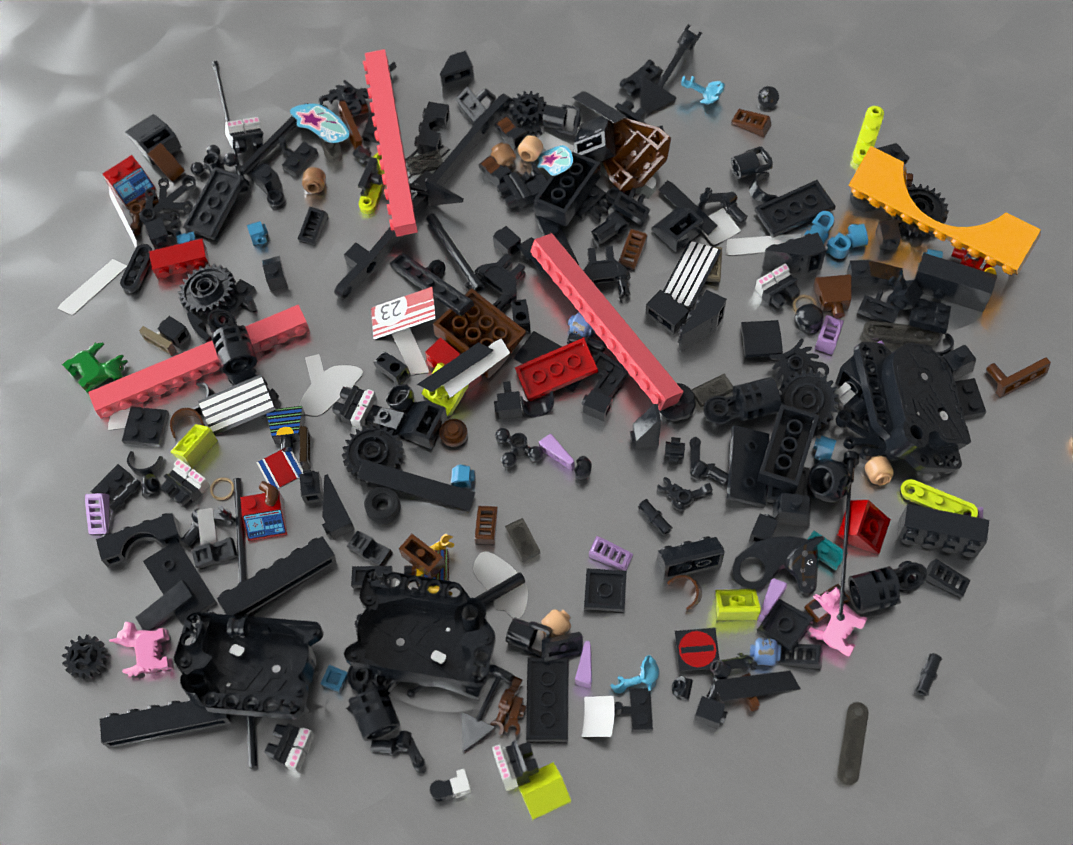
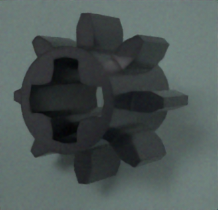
M671 437V442L666 441L665 456H669V461L678 462L679 457L684 458L685 443H680L681 438Z

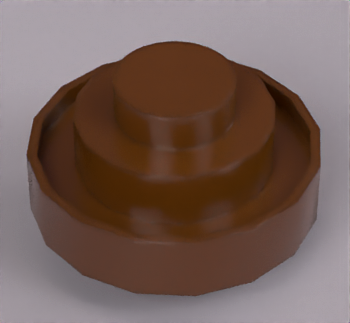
M449 419L440 427V438L447 446H460L468 437L467 427L461 420Z

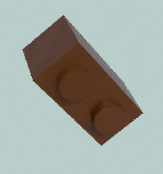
M411 534L399 547L401 556L429 578H434L445 566L443 556L414 534Z

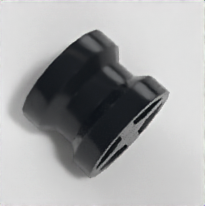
M230 617L227 624L228 636L230 638H235L236 636L247 638L250 633L249 618L237 619L236 617Z

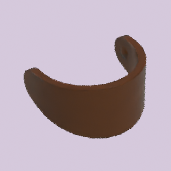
M181 408L172 415L170 429L173 438H176L175 428L177 423L185 417H196L200 420L201 425L205 426L203 419L197 411L191 408Z
M675 576L667 582L668 585L681 579H688L696 587V598L686 608L689 611L701 601L702 588L695 579L689 576Z

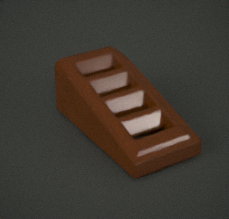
M738 109L731 121L733 125L762 137L766 136L772 125L770 116L743 109Z
M631 229L618 262L626 268L635 270L647 243L648 235ZM625 257H626V258H629V259H633L634 261L632 262V261H629V260H625Z
M478 506L475 544L495 545L497 506ZM482 511L493 512V515H482ZM481 519H492V521H481ZM481 525H488L491 528H481ZM480 532H491V535L480 534Z

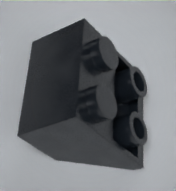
M677 207L651 227V230L674 252H677L689 240L691 241L702 232L703 219L690 208Z
M430 401L413 402L406 414L407 418L396 435L431 449L440 433L441 425L447 419L446 409Z

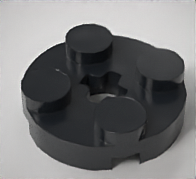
M677 383L683 390L679 400L681 404H676L675 407L670 406L660 411L663 417L673 422L689 418L696 407L695 396L692 390L682 383Z

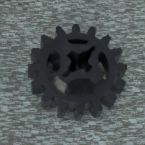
M523 91V95L518 93L517 98H512L509 108L510 115H512L513 120L517 119L518 124L523 122L524 126L527 123H530L532 126L534 121L539 123V118L543 119L547 103L544 101L543 96L539 97V93L533 95V91H530L529 94Z
M86 634L85 639L78 636L77 642L71 640L72 646H65L68 652L62 654V657L66 659L62 662V665L67 667L65 671L74 678L79 676L82 680L85 679L86 675L92 679L94 672L99 675V668L106 667L103 661L108 660V657L104 655L108 652L104 647L105 644L101 640L99 641L96 636L91 639Z

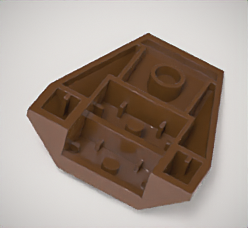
M622 118L616 123L613 122L616 156L602 162L610 181L623 192L632 188L643 187L668 159L671 137L659 127Z

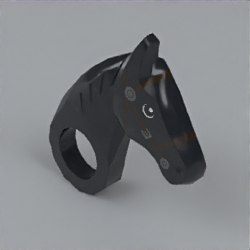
M778 536L757 541L735 557L732 565L734 578L742 587L753 590L762 588L779 571L786 568L795 577L800 593L806 595L813 594L817 588L819 563L817 546L825 540L824 536H818L809 540L793 536ZM756 557L763 562L765 571L760 579L748 581L742 577L740 566L746 558Z

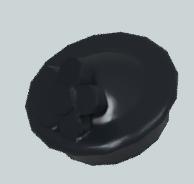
M772 86L763 87L758 93V101L766 108L773 107L779 101V93Z

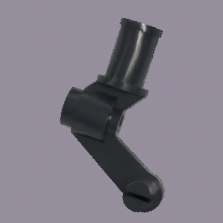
M707 187L699 197L698 207L701 209L705 208L706 203L720 202L726 208V213L730 214L739 224H742L748 217L737 206L736 201L738 198L735 192L712 193V189Z
M697 437L691 438L689 442L690 475L697 479L710 476L724 485L728 479V473L716 467L715 463L706 464L701 461V441Z
M218 506L220 510L217 508L213 510L214 520L227 521L228 524H234L231 520L235 522L236 519L228 509ZM199 508L192 512V527L181 538L189 547L200 535L197 510H200Z
M738 653L739 657L736 656V658L714 660L710 670L714 674L713 679L715 682L720 679H728L727 677L730 675L731 669L750 668L755 670L758 665L749 655ZM712 684L706 697L719 701L720 696Z
M400 731L397 737L390 740H372V753H390V755H394L398 751H408L412 765L418 773L426 771L425 760L421 757L411 732Z

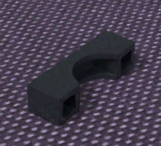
M165 513L153 520H144L138 525L124 527L115 533L104 534L101 538L96 539L101 561L108 567L125 561L132 545L142 539H155L165 547L175 540L182 541V535L178 521L173 513Z

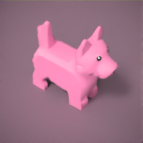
M837 587L831 592H825L822 596L815 594L813 597L831 615V619L825 631L810 627V636L816 637V640H823L829 647L838 649L841 653L850 657L855 644H848L846 639L852 633L854 627L862 629L868 618L859 616L849 606L844 604L843 614L845 619L838 621L836 616L839 613L840 589Z
M125 622L124 628L118 632L117 638L110 640V642L124 647H135L137 664L122 671L128 674L129 677L137 676L140 673H156L160 670L174 669L172 658L168 659L166 656L160 659L162 657L160 653L163 652L161 643L170 640L169 631L165 628H160L156 631L137 630L134 623Z

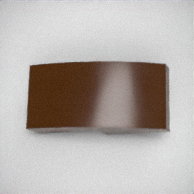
M161 142L147 154L171 182L175 181L185 172L184 168Z

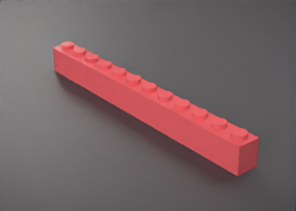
M385 49L365 53L366 60L363 61L364 70L368 71L365 78L367 85H370V88H367L369 99L373 101L370 102L371 112L375 113L372 120L374 127H377V131H374L376 141L380 143V145H377L379 156H382V159L379 160L381 171L384 170L385 173L382 174L383 184L387 185L384 193L386 200H389L390 203L387 204L388 214L392 215V219L389 220L391 231L395 230L397 237L418 233L388 58Z
M551 233L534 239L530 251L533 257L537 259L554 283L559 286L564 295L568 297L574 307L584 317L585 321L590 324L596 334L603 340L607 348L612 351L630 376L634 378L640 388L648 395L652 403L658 404L660 411L677 404L683 394V390L556 237Z
M299 304L245 326L255 353L268 350L274 345L285 343L293 337L302 336L310 331ZM209 341L88 393L99 417H109L117 411L128 409L139 402H145L149 398L164 394L172 388L181 387L184 383L197 380L210 372H216L221 368L213 341Z

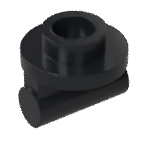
M358 146L352 154L354 157L361 158L360 162L364 163L365 161L368 162L372 152H370V147L368 146L365 149L363 146Z
M438 259L433 260L426 269L441 277L445 273L446 267Z
M148 474L142 477L143 497H148L159 490L160 484L154 475Z
M679 676L672 683L673 694L682 700L689 701L693 680Z

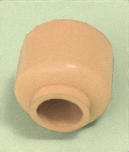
M531 135L526 136L518 147V154L524 161L528 162L536 161L543 151L541 140Z
M883 456L871 457L864 467L870 482L876 485H886L894 475L889 460Z
M553 609L542 619L541 624L552 629L551 638L561 636L571 629L569 621L571 617L564 610L560 612Z

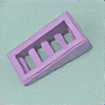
M826 315L815 350L829 355L833 354L844 323L843 320Z
M552 434L539 441V447L545 454L569 470L575 469L574 459Z
M103 493L85 494L89 534L109 533V495ZM95 508H100V512H95ZM95 516H101V520H95ZM95 524H102V528H95Z
M596 536L589 551V558L622 571L627 570L633 557V553ZM599 546L602 547L600 553L597 552ZM609 549L610 552L608 556H604L606 550ZM614 552L618 553L615 561L612 560ZM623 555L625 556V559L621 565L619 564V561L621 556Z
M774 578L771 579L758 621L763 622L767 617L768 613L785 592L787 583Z
M586 641L576 673L575 684L591 689V645L589 641Z

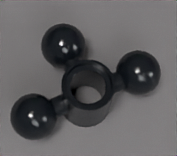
M210 145L206 150L207 155L203 159L204 164L194 162L190 169L192 174L196 176L202 175L207 169L211 174L215 167L225 170L224 165L228 167L235 166L238 158L233 153H227L224 159H220V148L217 145Z
M500 428L496 431V440L499 443L508 442L511 446V451L504 453L501 457V462L505 467H513L517 461L516 456H523L528 453V457L532 461H539L543 457V450L538 446H528L527 437L523 433H515L510 436V432L506 428ZM516 443H523L520 447L515 446Z

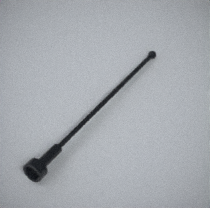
M213 61L212 66L215 67L226 121L229 122V114L218 70L219 63L218 61ZM233 149V153H234V154L237 156V158H238L237 150H236V149ZM238 159L235 166L236 174L244 176L240 171L242 165H240ZM247 179L239 193H247L250 190V184Z
M847 451L843 456V463L847 465L848 471L851 474V484L846 500L839 613L836 616L838 621L845 619L843 606L851 486L854 482L855 466L859 464L860 456L855 451Z

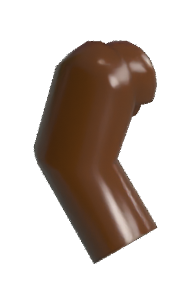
M262 481L259 485V490L265 492V504L274 506L278 500L279 491L275 486Z

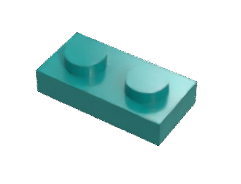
M814 530L808 540L822 535ZM824 537L825 540L817 546L819 560L836 571L842 563L843 549Z

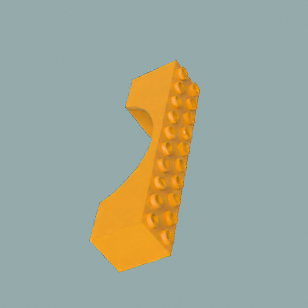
M870 146L848 185L852 190L853 196L860 200L866 198L870 205L876 208L881 206L886 210V213L894 217L897 214L902 218V221L910 225L912 223L917 224L918 229L923 232H933L934 237L941 241L949 240L952 243L951 245L959 250L962 248L967 249L969 255L975 258L980 256L986 260L985 263L993 267L998 265L1002 267L1003 272L1011 276L1013 273L1019 274L1041 236V229L1008 213H1004L991 222L972 227H956L935 221L924 214L912 201L908 193L907 169L904 162Z

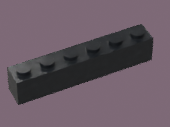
M323 536L314 538L303 548L293 550L286 558L276 560L269 568L259 570L252 578L244 579L233 589L223 591L217 597L219 605L226 615L246 616L335 563V554Z
M190 699L185 702L171 701L165 706L151 705L145 710L131 709L127 713L120 715L119 713H110L105 718L99 719L101 743L107 748L231 723L230 714L208 712L204 707L194 705Z

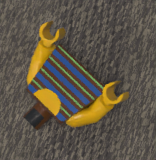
M444 534L440 541L430 546L443 556L445 566L434 579L449 581L450 555L446 547H454V543L449 542L453 538L451 535ZM413 565L404 566V574L428 577ZM432 585L428 591L435 594L440 588L437 585Z

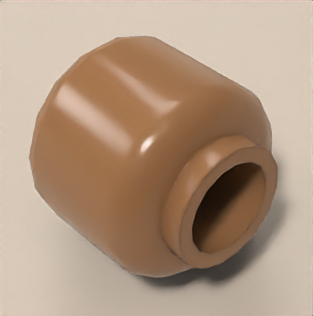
M501 142L491 149L490 156H493L498 164L503 167L507 166L509 169L514 166L516 154L509 144Z
M317 167L306 169L302 179L303 188L313 194L319 193L324 189L326 182L325 172Z

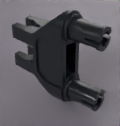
M605 246L606 260L601 261L596 259L595 248H588V264L583 271L594 284L617 282L619 297H624V291L625 297L630 296L628 282L631 278L630 273L621 263L615 260L613 246Z
M505 254L496 263L481 265L474 271L481 282L487 283L502 294L492 304L501 312L512 300H517V284L526 275L524 271L525 266L521 263L511 272L508 271L512 266V257L508 254ZM469 282L465 283V287L468 291L470 289H473Z

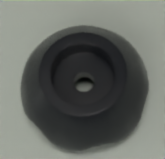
M579 456L576 460L577 466L574 472L576 478L583 480L589 477L592 462L586 456Z

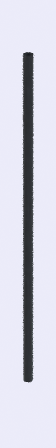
M234 478L238 574L240 582L247 579L244 522L240 497H242L241 478ZM248 704L247 708L253 709L254 705ZM246 715L249 768H257L255 716Z

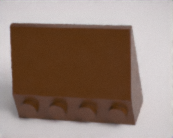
M470 289L465 294L474 302V306L462 316L448 309L433 323L434 335L438 338L441 337L460 354L478 342L488 347L499 339L503 340L511 354L526 335V331L473 289ZM510 354L485 371L483 375L489 379L504 364Z

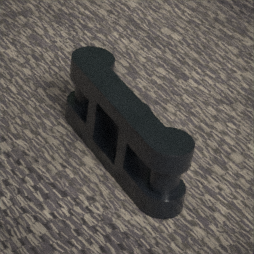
M649 59L644 66L628 78L622 79L619 86L623 90L626 89L627 93L632 97L640 92V78L642 76L653 82L661 76L663 69L655 66V62Z

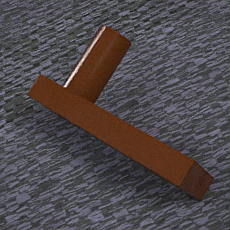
M345 101L338 102V114L349 131V139L355 150L358 146H362V138L352 117L369 113L367 103L361 104V113L353 115Z
M1045 357L1009 377L995 363L990 364L986 371L998 384L995 393L1001 398L1047 374L1051 362Z

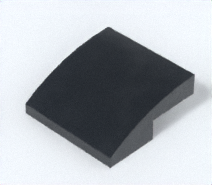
M778 320L741 322L745 358L766 357L783 353Z

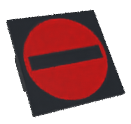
M716 628L675 631L679 671L710 669L714 660H720Z

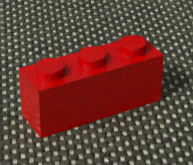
M203 239L149 251L152 270L157 279L199 269L200 266L204 268L207 264L210 266L207 248Z
M440 337L425 351L426 363L431 368H435L438 363L446 365L461 354ZM481 375L468 384L469 386L465 394L482 380Z

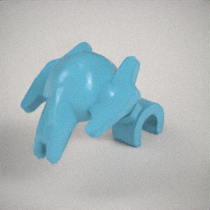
M685 76L682 77L681 85L683 87L692 88L703 94L704 99L700 102L702 104L708 105L717 101L725 90V84L721 81L711 82L705 88L695 82L694 76L691 77V81L686 80Z
M647 655L642 662L640 676L629 679L618 676L617 679L620 684L610 685L614 693H622L627 687L642 682L647 685L649 684L648 690L651 691L655 687L656 680L660 674L656 660L652 656Z

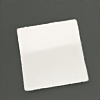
M721 208L708 216L718 226L709 236L705 232L703 233L715 245L734 236L741 230L726 213L725 209Z
M584 697L585 713L581 736L611 737L614 723V697Z

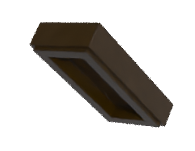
M307 426L300 427L299 462L303 469H310L311 434Z

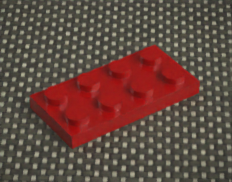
M584 338L514 367L528 401H533L549 394L550 391H556L599 372Z

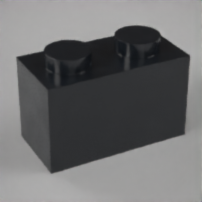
M660 289L646 303L645 313L675 334L682 324L687 321L689 310L684 304L675 301L669 293H665Z

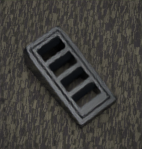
M309 206L297 239L315 245L326 223L327 212ZM310 223H317V226L311 225ZM308 228H311V229H314L315 231H314V232H311V231H308L307 229H308ZM309 234L313 237L312 239L304 237V235Z
M938 559L931 561L927 567L926 581L956 596L964 597L971 581L970 579ZM952 577L953 580H952V582H951V584H950V583H948V582H949L950 578ZM960 581L961 584L959 588H956L957 582Z
M798 644L794 651L790 652L789 659H786V649L781 647L778 664L822 669V646ZM795 651H798V659H794ZM803 652H807L806 660H803ZM812 653H815V660H812Z

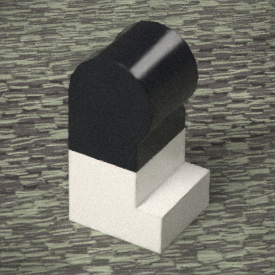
M846 382L834 392V394H839L840 396L835 399V401L840 403L837 407L850 412L854 420L859 421L868 412L865 401L859 398Z
M465 769L456 771L458 777L446 781H434L429 788L433 799L443 802L471 793Z

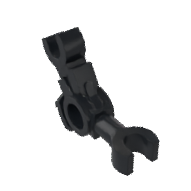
M664 477L663 482L667 486L662 487L659 484L657 486L660 493H668L667 497L673 499L671 501L672 507L679 511H684L685 506L690 505L694 498L713 495L710 483L691 491L690 489H683L676 483L672 485L670 479Z

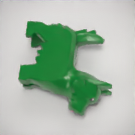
M95 342L88 350L76 353L73 358L68 359L62 364L73 377L79 371L83 377L78 383L87 393L109 378L115 381L123 378L124 365L128 362V360H122L123 355H118L104 363H100L96 359L95 355L104 346L103 342Z

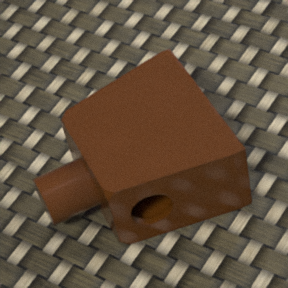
M851 274L815 278L813 289L822 311H832L834 318H842L844 310L849 309L851 303Z

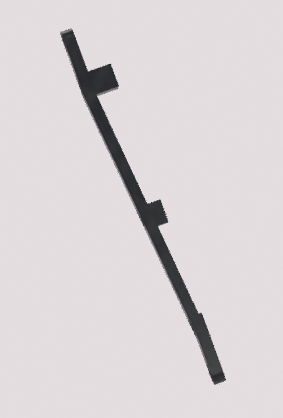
M505 93L501 94L472 123V128L435 173L432 174L426 170L415 181V184L426 188L425 180L428 178L443 187L488 130L510 108L512 98ZM417 193L412 199L416 219L430 203L428 195ZM389 227L370 251L355 242L344 254L346 264L353 269L337 284L334 294L342 300L348 298L380 265L402 236L397 237L395 230L391 231Z

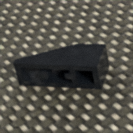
M850 260L847 275L851 274V288L891 286L888 282L890 278L895 276L897 280L900 275H903V268L871 260Z
M653 404L633 423L630 439L631 443L635 442L636 449L659 446L661 418L658 404Z
M328 474L324 475L322 517L325 523L322 526L326 534H331L334 540L355 528Z

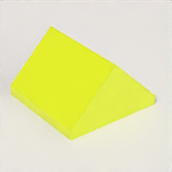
M195 424L170 453L193 469L218 440L209 427Z
M756 589L715 590L717 621L758 620L761 608Z
M554 762L540 768L538 773L529 776V783L518 787L532 820L571 802L563 778Z

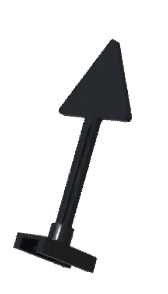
M687 24L677 43H679L680 47L659 82L655 84L644 76L640 78V108L644 109L647 115L676 100V96L663 89L684 52L686 50L691 51L702 35L700 31L696 35L688 30L691 26Z
M370 157L357 185L358 188H362L361 196L368 197L373 184L384 185L382 175L378 174L380 167L377 158ZM428 178L425 180L426 188L410 183L411 192L428 195L430 205L432 206L463 203L464 198Z

